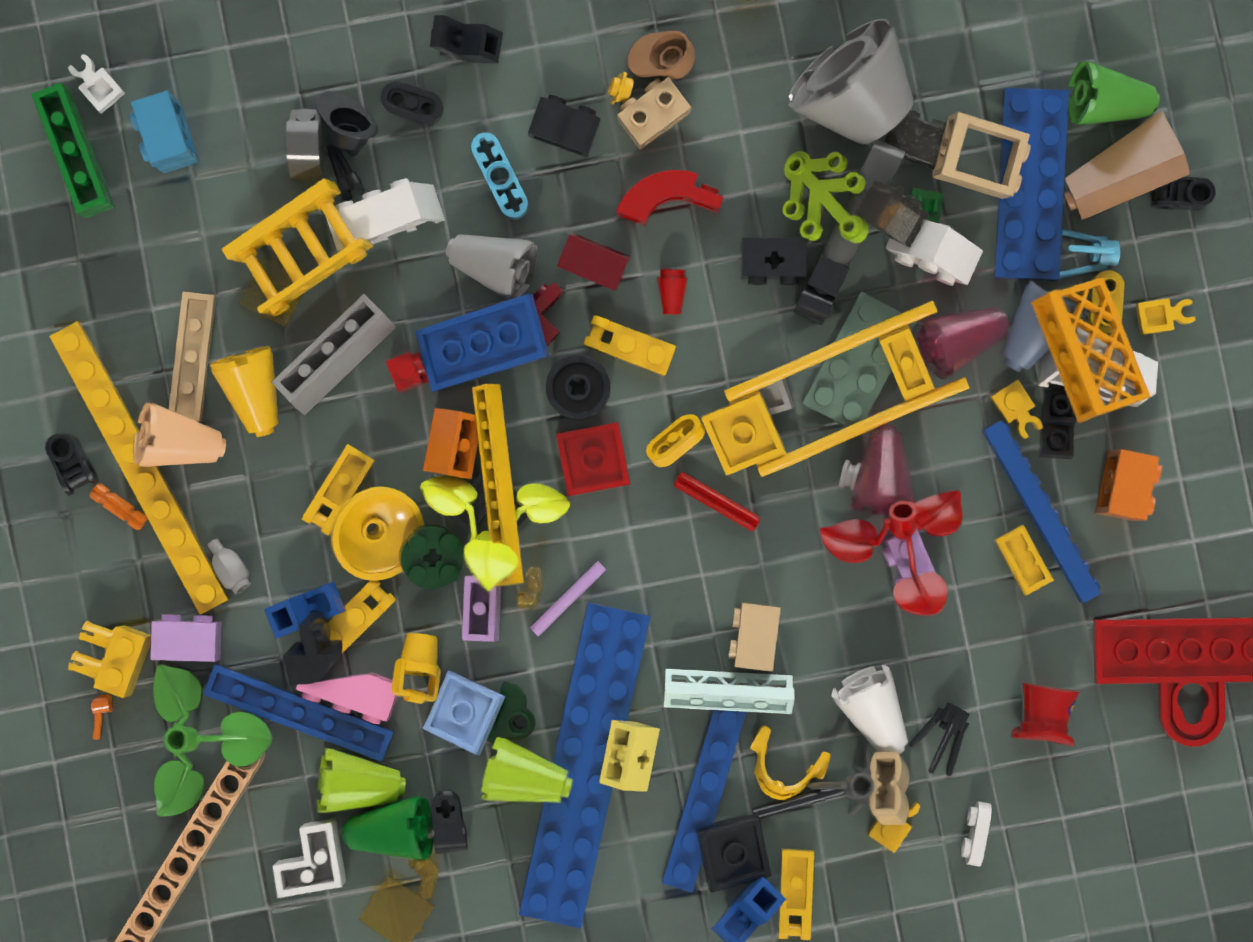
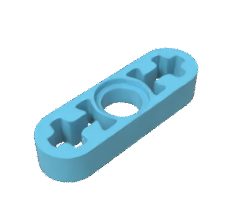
M491 133L478 134L472 141L471 150L501 212L505 217L512 220L522 218L528 211V200L498 139ZM484 140L488 144L494 143L495 146L491 148V152L495 160L499 156L503 159L502 161L491 163L487 168L483 165L490 163L484 152H477L481 148L480 142ZM496 168H504L509 172V179L503 185H497L491 180V174ZM515 184L517 188L511 189V193L515 200L521 199L523 201L519 205L520 211L507 210L505 207L509 204L506 194L503 193L499 197L497 192L506 191Z

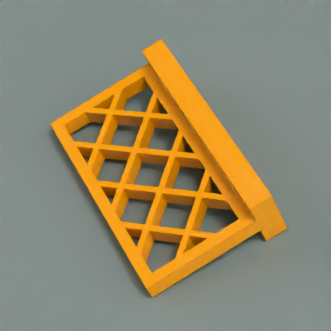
M1103 277L1060 291L1058 289L1049 292L1031 302L1078 423L1151 397ZM1096 288L1100 298L1098 306L1086 300L1089 289ZM1063 297H1067L1077 303L1073 314L1067 312ZM1083 307L1095 314L1092 325L1079 319ZM1101 319L1110 323L1112 328L1110 336L1098 330ZM1076 326L1089 333L1085 345L1078 340L1075 332ZM1095 337L1107 344L1104 355L1091 349ZM1113 349L1121 352L1124 359L1122 366L1110 360ZM1088 356L1101 363L1097 375L1092 373L1087 363ZM1107 368L1119 374L1115 386L1103 379ZM1125 379L1133 382L1138 395L1132 396L1122 390ZM1100 387L1112 393L1109 405L1104 406L1099 393Z

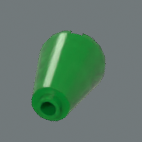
M414 796L350 817L342 827L343 842L348 844L351 850L417 861L428 860L434 845L433 838H428V828L433 826L431 807L426 798Z

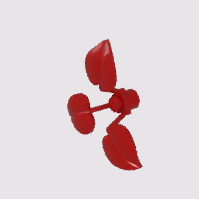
M956 490L940 493L922 499L914 505L906 501L894 503L890 508V519H884V526L878 537L876 528L870 522L860 519L847 520L830 527L820 528V536L826 549L834 557L848 563H859L872 557V546H879L890 529L896 538L906 540L912 578H903L895 585L893 595L896 604L904 611L923 616L935 615L946 605L948 597L947 585L943 578L935 572H926L918 576L912 535L916 529L918 531L924 529L929 535L935 537L947 536L956 532L960 528L963 519L961 492Z

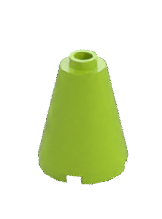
M499 736L496 738L492 749L497 750L496 756L493 755L488 760L481 792L483 795L481 799L487 801L561 803L563 797L569 798L573 779L568 778L569 771L506 738Z
M324 748L317 788L322 793L321 800L317 799V811L327 813L395 803L398 801V797H404L406 778L400 777L399 770L332 748Z

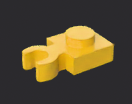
M1169 298L1135 304L1140 336L1172 331L1175 329L1173 321L1179 324L1194 322L1196 320L1195 316L1187 318L1181 312L1183 306H1189L1193 304V301L1185 299L1177 302L1174 307H1171Z
M1019 380L1012 382L990 397L1007 424L1016 420V430L1022 439L1029 437L1025 431L1026 423H1032L1037 430L1043 428L1042 422L1037 417L1029 414L1028 411L1035 407V404Z
M917 802L913 804L909 809L908 817L918 813L920 804ZM876 819L867 834L895 853L912 826L907 822L904 825H882Z

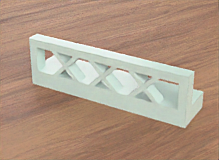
M681 669L665 670L664 707L792 714L794 704L793 675ZM672 679L686 680L688 683L672 682ZM708 681H717L719 684H706V683H707ZM749 683L751 686H743L738 684ZM772 684L785 685V688L769 686H771Z

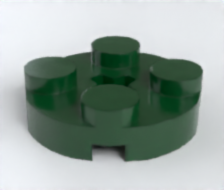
M426 524L419 526L413 530V533L407 539L405 538L400 547L399 562L402 570L413 584L426 589H437L457 580L464 563V551L458 538L447 528L437 524ZM429 549H435L436 554L440 555V558L435 560L434 564H429L427 560H423V556L429 554Z

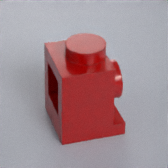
M407 352L386 361L396 389L400 393L429 382L419 352L414 354Z

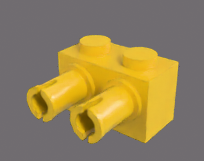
M86 621L82 627L86 631L84 633L80 632L79 640L105 648V656L102 660H98L75 651L71 657V660L74 661L73 663L69 662L68 670L94 678L93 688L121 698L132 696L151 644V635L125 625L116 626L113 630Z

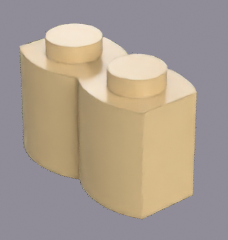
M875 752L870 763L871 778L874 781V791L869 797L871 812L882 825H904L909 813V803L905 795L909 785L907 764L898 752Z

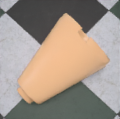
M145 403L137 422L142 423L140 432L135 433L133 445V460L137 465L148 467L215 463L218 457L224 456L226 439L222 438L220 431L155 403Z

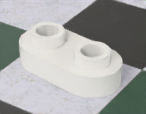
M977 801L975 807H969L967 825L971 826L969 838L963 839L961 847V857L966 858L967 865L980 867L982 864L991 821L992 806L990 803Z

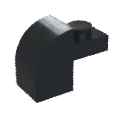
M434 15L430 47L439 50L441 56L473 63H498L503 32L486 24H463L445 15Z
M323 611L311 612L298 626L302 642H295L283 655L290 685L312 684L320 681L341 657L342 640H330V627L325 621Z

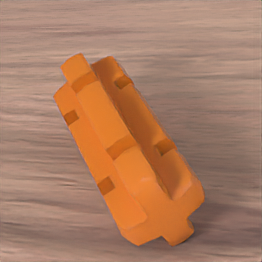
M103 484L95 485L89 494L91 499L98 504L103 503L105 509L122 521L127 520V524L135 530L142 529L148 520L144 513L140 510L135 511L134 506L116 493H110V489Z

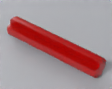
M684 472L679 473L674 482L675 488L749 531H754L758 526L761 518L755 513Z

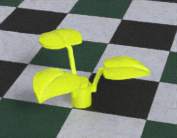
M437 476L421 483L419 488L422 490L426 502L438 513L455 516L463 513L465 509L467 510L471 538L464 549V559L473 575L487 591L493 589L500 581L510 576L516 570L518 557L510 547L500 543L493 544L490 541L489 531L477 534L475 513L471 503L476 501L478 494L470 483L454 476ZM537 483L525 485L517 492L516 500L521 507L515 512L516 521L525 512L528 518L536 523L555 521L569 510L570 501H568L566 496L547 485Z

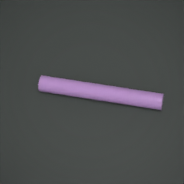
M597 561L530 627L537 636H540L607 569Z

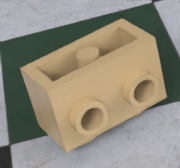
M669 77L663 81L659 78L644 89L645 95L638 100L632 97L619 107L621 112L617 115L618 122L639 150H642L691 113V106Z

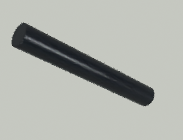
M816 789L786 800H778L754 807L752 810L754 814L757 813L760 819L846 794L844 789Z

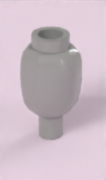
M218 538L209 542L207 546L213 553L212 567L222 585L226 589H232L234 594H239L251 585L248 580L250 573L242 559L235 551L224 548Z

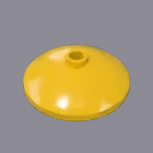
M373 487L358 492L343 504L332 525L331 545L337 561L350 574L364 580H384L401 573L403 570L399 562L400 547L405 538L407 539L413 533V530L424 525L421 511L410 497L394 488ZM375 523V528L367 532V527Z

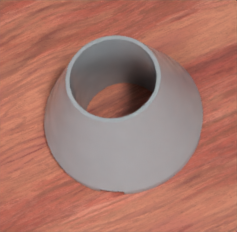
M887 19L873 20L846 34L850 40L836 50L830 46L817 57L793 85L788 96L792 100V103H788L789 107L794 112L860 145L868 144L881 138L899 124L910 111L914 99L895 28Z

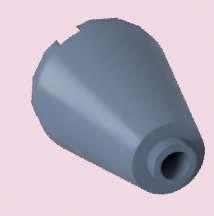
M1031 280L1025 286L1001 352L1006 357L1003 362L1020 372L1022 367L1029 370L1049 350L1031 304L1034 300L1049 293V290ZM1063 300L1067 312L1073 314L1075 307Z

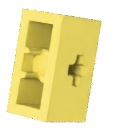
M612 720L599 783L623 791H647L660 729L634 721Z

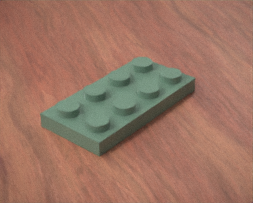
M861 291L834 342L899 315L902 312ZM917 321L908 324L911 329V332L914 326L916 325ZM879 338L872 339L825 360L802 405L844 427L866 419L892 370Z

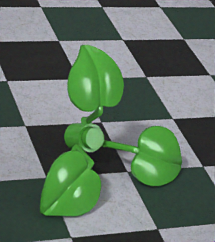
M164 664L157 666L153 684L156 709L159 715L168 722H176L181 719L178 723H174L173 727L166 732L164 744L170 752L174 753L175 757H179L183 762L173 760L163 764L158 769L154 780L157 816L165 817L178 815L190 810L201 800L204 794L205 779L201 773L191 770L193 763L184 753L194 751L199 742L223 741L221 753L225 760L234 766H248L255 763L272 743V734L268 726L257 716L246 712H235L222 720L221 730L223 735L199 736L194 728L184 726V724L190 718L188 711L198 708L202 701L203 689L200 680L195 674L185 669Z

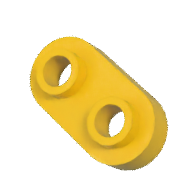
M1102 271L1095 275L1092 280L1103 277L1105 281L1109 280L1113 283L1114 288L1109 293L1122 322L1124 280L1115 271ZM1096 288L1090 289L1089 301L1098 306L1100 298ZM1088 311V322L1092 325L1095 314ZM1101 319L1098 330L1105 334L1111 333L1110 323H1105Z
M687 414L681 416L650 441L646 454L655 466H669L703 438L705 427L696 415Z

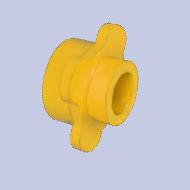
M623 71L618 77H613L610 82L608 95L612 96L610 103L613 105L615 102L625 103L630 97L634 81L627 78V72Z

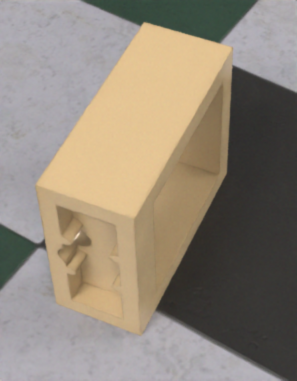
M960 112L949 115L932 178L1001 199L1013 197L1021 185L1022 176L1019 173L1022 162L1024 163L1027 160L1030 152V144H1028L1030 134ZM967 127L1013 142L1002 184L956 171Z

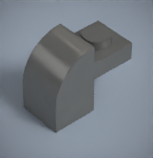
M316 109L291 110L290 121H287L286 152L290 181L323 179L325 158L322 134L324 120Z

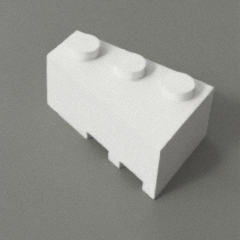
M1076 327L1075 332L1078 340L1085 345L1089 333ZM1095 337L1091 349L1104 355L1107 344ZM1049 349L1041 357L1038 386L1048 388L1049 383L1064 386ZM1113 349L1110 360L1122 366L1124 359L1121 352ZM1133 351L1152 397L1156 394L1158 362ZM1088 356L1087 363L1092 373L1097 375L1101 363ZM1107 368L1103 379L1115 386L1119 374ZM1125 379L1122 390L1132 396L1138 395L1133 382ZM1100 387L1099 393L1102 400L1110 401L1112 393ZM1147 399L1142 400V401H1139V402L1134 403V404H1131V405H1128V406L1138 407L1140 404H1142L1143 402H1145Z

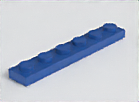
M214 664L203 695L381 762L385 758L394 734V730L337 711L325 704L309 701L301 695L218 664Z
M713 710L662 884L693 893L702 863L696 830L711 826L714 823L746 712Z

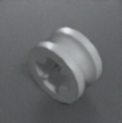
M845 461L839 487L850 486L852 491H856L862 471L861 463L852 465L851 461Z

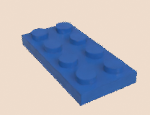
M526 294L415 331L432 392H438L549 357L533 294Z

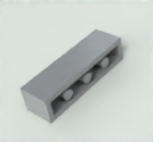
M363 294L271 383L302 414L306 415L378 346L396 326Z

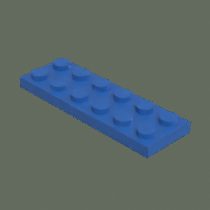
M1004 89L1002 126L1030 134L1028 140L1030 152L1027 160L1024 163L1022 162L1019 175L1022 176V181L1017 193H1014L1013 197L998 198L994 278L1059 281L1069 90ZM1003 138L1001 139L999 184H1002L1013 145L1012 141Z

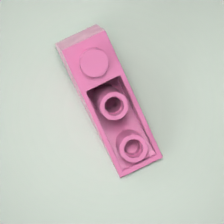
M375 673L324 679L312 684H300L296 687V690L303 692L302 697L316 703H320L321 699L332 702V708L337 711L350 714V711L354 710L363 713L362 719L379 725L381 720L387 722L390 719L398 697L391 691L392 679Z

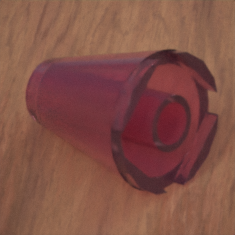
M995 307L927 317L918 321L917 325H922V329L916 331V335L925 362L927 364L933 362L937 368L936 371H933L935 376L945 379L954 375L1007 335L1009 321L1003 311H999Z
M881 425L877 427V430L870 433L851 498V507L862 513L863 507L872 509V514L890 515V508L894 503L906 501L915 507V498L903 434L896 431L895 426Z

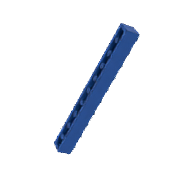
M1001 420L982 430L984 437L1078 601L1085 603L1101 594L1099 588H1101L1095 577H1091L1089 573L1091 569L1085 560L1082 561L1079 556L1081 553L1076 543L1072 544L1069 539L1071 536L1066 526L1061 525L1059 521L1061 519L1060 514L1056 509H1052L1049 504L1051 502L1049 495L1046 491L1043 492L1039 486L1041 482L1036 474L1033 475L1029 469L1031 467L1029 460L1026 457H1022L1019 443L1010 436L1011 429L1006 422L1003 423Z

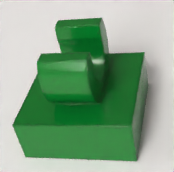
M912 188L907 215L939 223L944 193Z

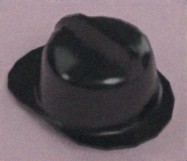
M327 91L321 93L316 98L315 108L326 123L328 141L333 146L345 150L352 157L357 156L360 149L367 144L369 138L374 137L378 133L376 122L353 97L337 91Z

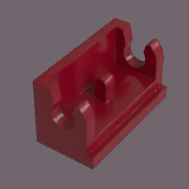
M572 232L569 234L557 267L616 291L631 256Z

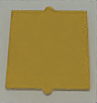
M266 255L263 256L260 264L278 293L293 284L280 262ZM252 277L239 304L258 313L259 318H268L286 328L303 294L290 302V308L278 316L260 314L257 307L265 303L267 299L255 278Z
M388 875L378 892L370 896L372 901L359 920L391 942H411L416 933L423 930L422 925L435 906Z

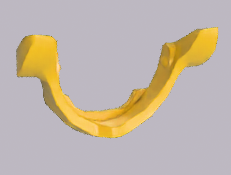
M765 725L759 728L750 749L757 753L754 774L761 790L766 795L774 799L786 800L800 794L811 779L824 778L831 760V754L827 752H822L815 765H810L806 771L805 778L797 784L785 786L781 781L771 780L765 767V755L767 754V743L771 729Z

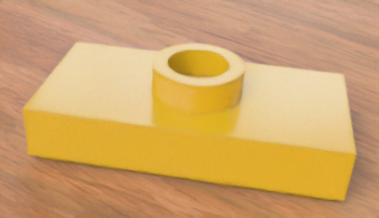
M1020 525L994 539L1024 596L1054 581L1024 525Z

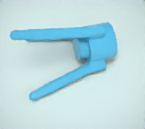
M1062 229L1063 236L1092 242L1090 246L1070 245L1068 250L1089 253L1090 261L1095 262V264L1061 271L1060 279L1094 271H1105L1108 266L1118 265L1120 259L1119 241L1108 240L1107 236H1094Z

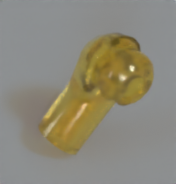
M535 566L530 567L526 571L528 592H519L517 594V603L520 609L529 608L530 610L537 606L543 588V577L541 569Z
M431 857L428 860L421 861L408 859L409 867L411 869L414 868L421 877L417 895L424 898H433L439 874L438 867Z

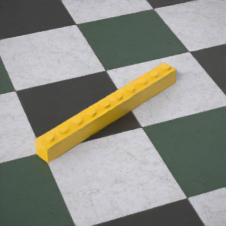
M484 384L472 387L489 536L493 544L500 543L510 547L518 557L516 570L496 585L509 586L524 583L501 386L500 384Z

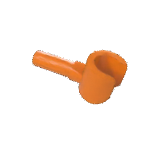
M110 694L98 695L91 703L92 713L94 714L92 739H100L103 713L112 712L113 700Z

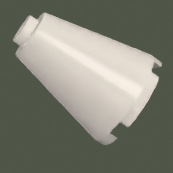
M881 665L883 670L876 671L875 667L871 666L841 681L844 687L839 692L835 687L831 695L838 707L877 752H898V754H901L905 750L904 746L907 744L908 739L890 668L886 665Z

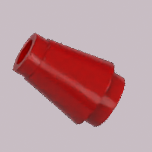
M660 269V277H657L663 314H682L688 277H685V269Z

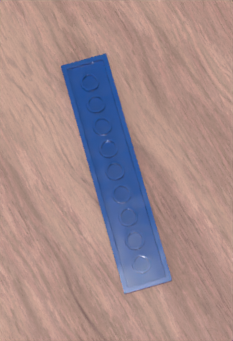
M588 602L553 759L554 764L569 771L568 778L573 779L569 798L563 797L561 803L544 802L519 915L580 929L582 927L613 788L599 783L612 720H628L650 616Z

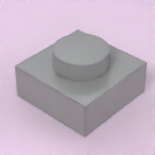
M785 378L759 389L770 415L792 409L795 406Z

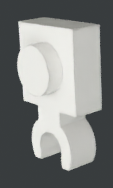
M83 54L81 58L85 61L86 68L78 72L70 65L68 69L74 77L85 81L78 88L98 112L102 114L120 99L125 92L103 67L95 73L94 62Z

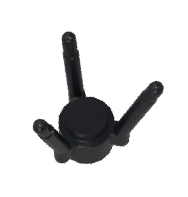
M947 703L944 709L938 707L934 716L909 743L910 747H915L939 720L941 721L938 727L946 732L928 769L930 774L934 773L953 734L956 738L946 771L947 776L952 775L964 733L969 725L966 721L970 714L951 703Z

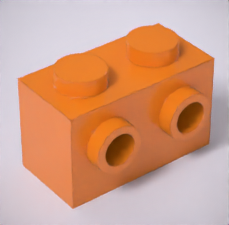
M434 408L423 471L466 479L472 478L478 446L475 415Z

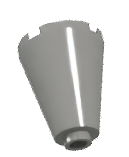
M459 234L455 239L452 238L446 248V256L449 257V264L506 300H511L523 296L527 292L530 285L525 284V280L528 274L534 275L538 259V247L529 240Z

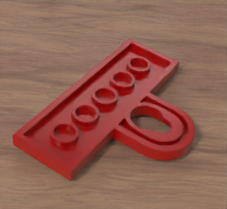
M1253 617L1093 620L1094 683H1158V713L1161 727L1169 738L1179 744L1198 747L1213 741L1220 734L1225 723V682H1253ZM1189 683L1200 685L1205 691L1206 706L1202 710V717L1195 724H1189L1185 720L1184 711L1178 705L1177 700L1180 689Z

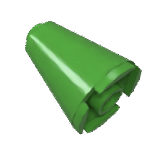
M1092 61L1079 62L1074 68L1068 87H1073L1072 98L1069 97L1068 118L1073 124L1088 125L1147 118L1158 109L1160 103V96L1154 86Z

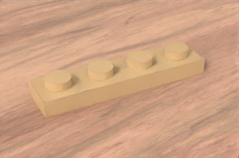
M182 292L169 410L197 422H202L216 296Z

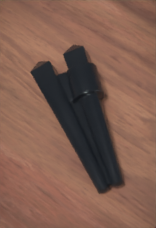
M332 144L328 145L327 150L339 190L341 191L342 200L351 201L353 196L350 191L352 189L355 194L362 196L365 189L357 173L352 170L339 148Z

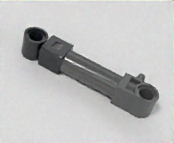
M880 139L874 141L859 172L866 180L865 188L858 194L851 192L844 206V209L850 215H857L866 220L868 225H870L903 159L904 150ZM838 221L793 311L821 326L830 311L835 297L850 269L849 266L861 242L852 243L841 236ZM854 223L851 225L849 232L853 229Z

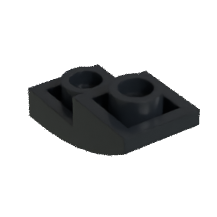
M1045 390L1041 414L1043 428L1040 429L1039 457L1072 459L1074 456V425L1077 422L1076 415L1066 391Z

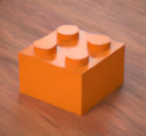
M1123 449L1107 451L1095 513L1130 521H1147L1148 515H1152L1155 507V497L1152 496L1154 484H1158L1162 472V466L1158 465L1159 457Z

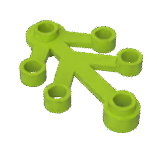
M798 151L789 156L784 166L785 175L791 181L790 200L786 201L783 206V214L794 221L802 218L805 212L804 205L802 204L804 184L810 189L807 220L800 227L801 235L810 241L819 239L822 234V226L820 225L822 204L840 224V233L844 239L852 243H860L867 237L869 232V225L866 220L857 215H850L831 194L846 191L858 194L865 188V178L856 172H850L845 178L819 180L814 172L828 170L834 173H842L847 168L848 160L839 152H832L827 158L812 159L808 153ZM839 158L838 165L834 167L835 160ZM857 179V184L852 187V182ZM796 206V211L791 214L792 208ZM854 223L853 229L849 232L851 225ZM814 226L813 232L809 235V229Z

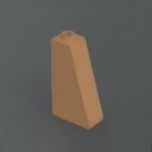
M1161 111L1065 178L1069 191L1064 193V197L1071 211L1077 209L1081 220L1191 174L1185 152L1164 113Z

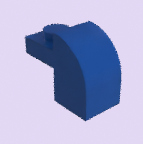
M335 582L325 584L264 609L275 639L298 631V626L311 612L323 611L326 620L346 611Z
M763 876L749 884L727 906L726 912L711 929L724 942H745L759 925L765 924L785 902L786 898Z

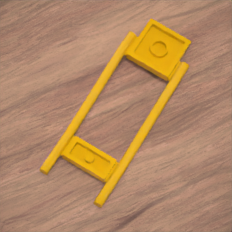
M932 300L872 325L769 372L724 390L730 405L703 415L701 419L726 476L756 464L761 477H764L913 411L970 389L966 377L935 389L908 325L937 313L938 310L934 301ZM878 337L905 401L786 453V449L759 389Z

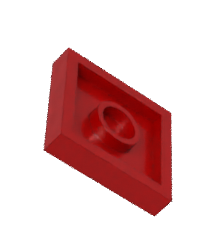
M618 422L556 434L568 496L630 485Z

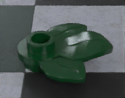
M505 681L501 686L500 694L506 697L487 738V741L493 744L498 736L508 740L512 737L516 739L526 738L533 732L536 725L533 713L527 709V698L523 690L517 685ZM516 717L524 718L526 722L524 727H517L514 720Z

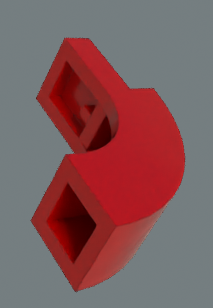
M667 170L649 175L636 183L621 200L616 210V216L646 227L653 211L666 202L675 200L686 201L718 213L724 197L718 195L719 190L705 184H702L700 188L696 187L697 173L684 170Z

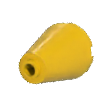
M270 346L250 349L243 354L230 355L211 363L212 374L247 432L255 433L256 437L266 436L275 432L273 427L279 424L276 387L271 383L275 379L273 352Z

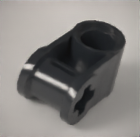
M1184 176L1156 188L1151 208L1161 210H1200L1213 201L1216 189L1213 182L1209 179ZM1193 187H1199L1204 191V201L1199 202L1192 197L1191 190Z
M57 433L48 438L45 445L46 454L56 471L61 487L67 495L74 494L75 489L87 483L95 484L99 481L95 468L87 458L76 436L68 433ZM61 439L67 440L70 446V450L65 456L60 455L57 451V443Z
M451 790L440 791L435 795L431 805L435 854L468 850L465 822H463L460 798ZM442 800H448L449 805H454L451 807L450 813H445L443 808H438L441 806Z

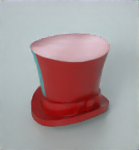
M1020 682L1022 720L1020 721V726L1012 729L1010 737L1025 740L1053 741L1061 745L1074 747L1075 740L1068 735L1069 728L1067 726L1080 691Z

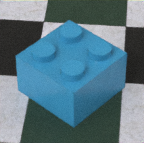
M168 90L131 102L134 112L129 113L134 130L141 133L143 142L139 143V148L145 162L149 161L152 167L157 168L163 174L199 162L181 102Z

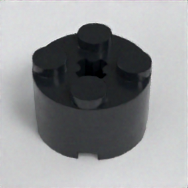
M581 355L570 356L558 361L550 370L546 382V393L550 404L562 417L573 421H584L597 416L607 405L610 397V381L604 367L595 359ZM581 381H584L586 393L584 395L578 393L576 396H573L571 383L579 384Z

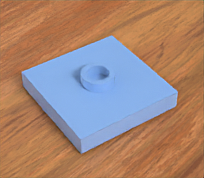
M448 670L423 729L475 755H480L506 696Z

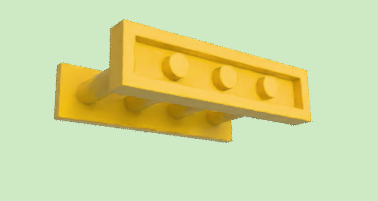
M325 178L222 248L227 260L246 263L265 295L267 301L257 307L260 314L278 316L290 308V302L349 262L350 264H355L367 256L366 251L373 247L369 240L359 238L355 241L333 205L334 197L341 193L335 182ZM317 209L323 211L344 246L343 250L331 258L328 257L307 222L309 219L308 215ZM291 227L297 228L319 265L306 275L302 274L282 240V233ZM264 245H271L293 284L279 293L256 257L258 254L257 250Z

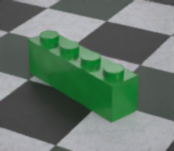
M58 83L32 93L33 101L76 213L84 218H88L114 208V202L71 90L64 84Z

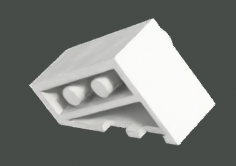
M401 179L391 183V189L382 193L381 190L365 193L362 195L363 200L359 202L346 201L335 206L355 241L363 238L371 241L372 244L388 240L389 236L404 230L407 233L417 230V225L427 221H434L435 223L445 221L434 185L409 182L408 179ZM328 221L336 249L341 251L344 249V246Z

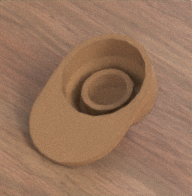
M680 31L652 33L643 36L632 46L628 54L627 63L631 72L636 76H661L664 79L669 77L671 80H678L686 76L693 68L696 61V50L691 40Z

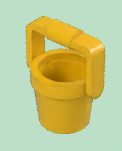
M420 633L406 634L401 657L396 660L394 665L391 691L395 696L403 697L404 701L418 704L436 701L441 670L437 666L438 637ZM404 675L429 677L427 694L423 691L409 688L404 690Z

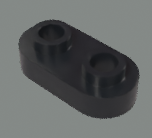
M395 81L387 84L381 93V102L384 108L393 115L423 125L435 124L443 115L442 101L433 92ZM395 95H402L404 97L401 104L396 105L392 102ZM425 105H432L434 109L431 114L426 115L422 112Z

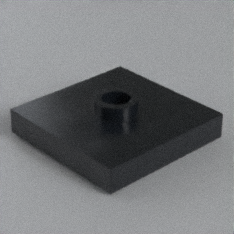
M757 813L696 830L708 890L711 893L752 882L763 876L765 878L772 876L760 817Z

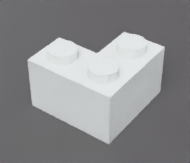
M904 214L900 215L886 246L887 250L896 255V262L907 267H912L914 263L918 264L920 269L937 274L936 279L950 286H953L955 282L968 285L983 250L949 226Z
M336 818L304 823L299 828L304 856L278 860L273 865L278 898L339 888L347 881Z

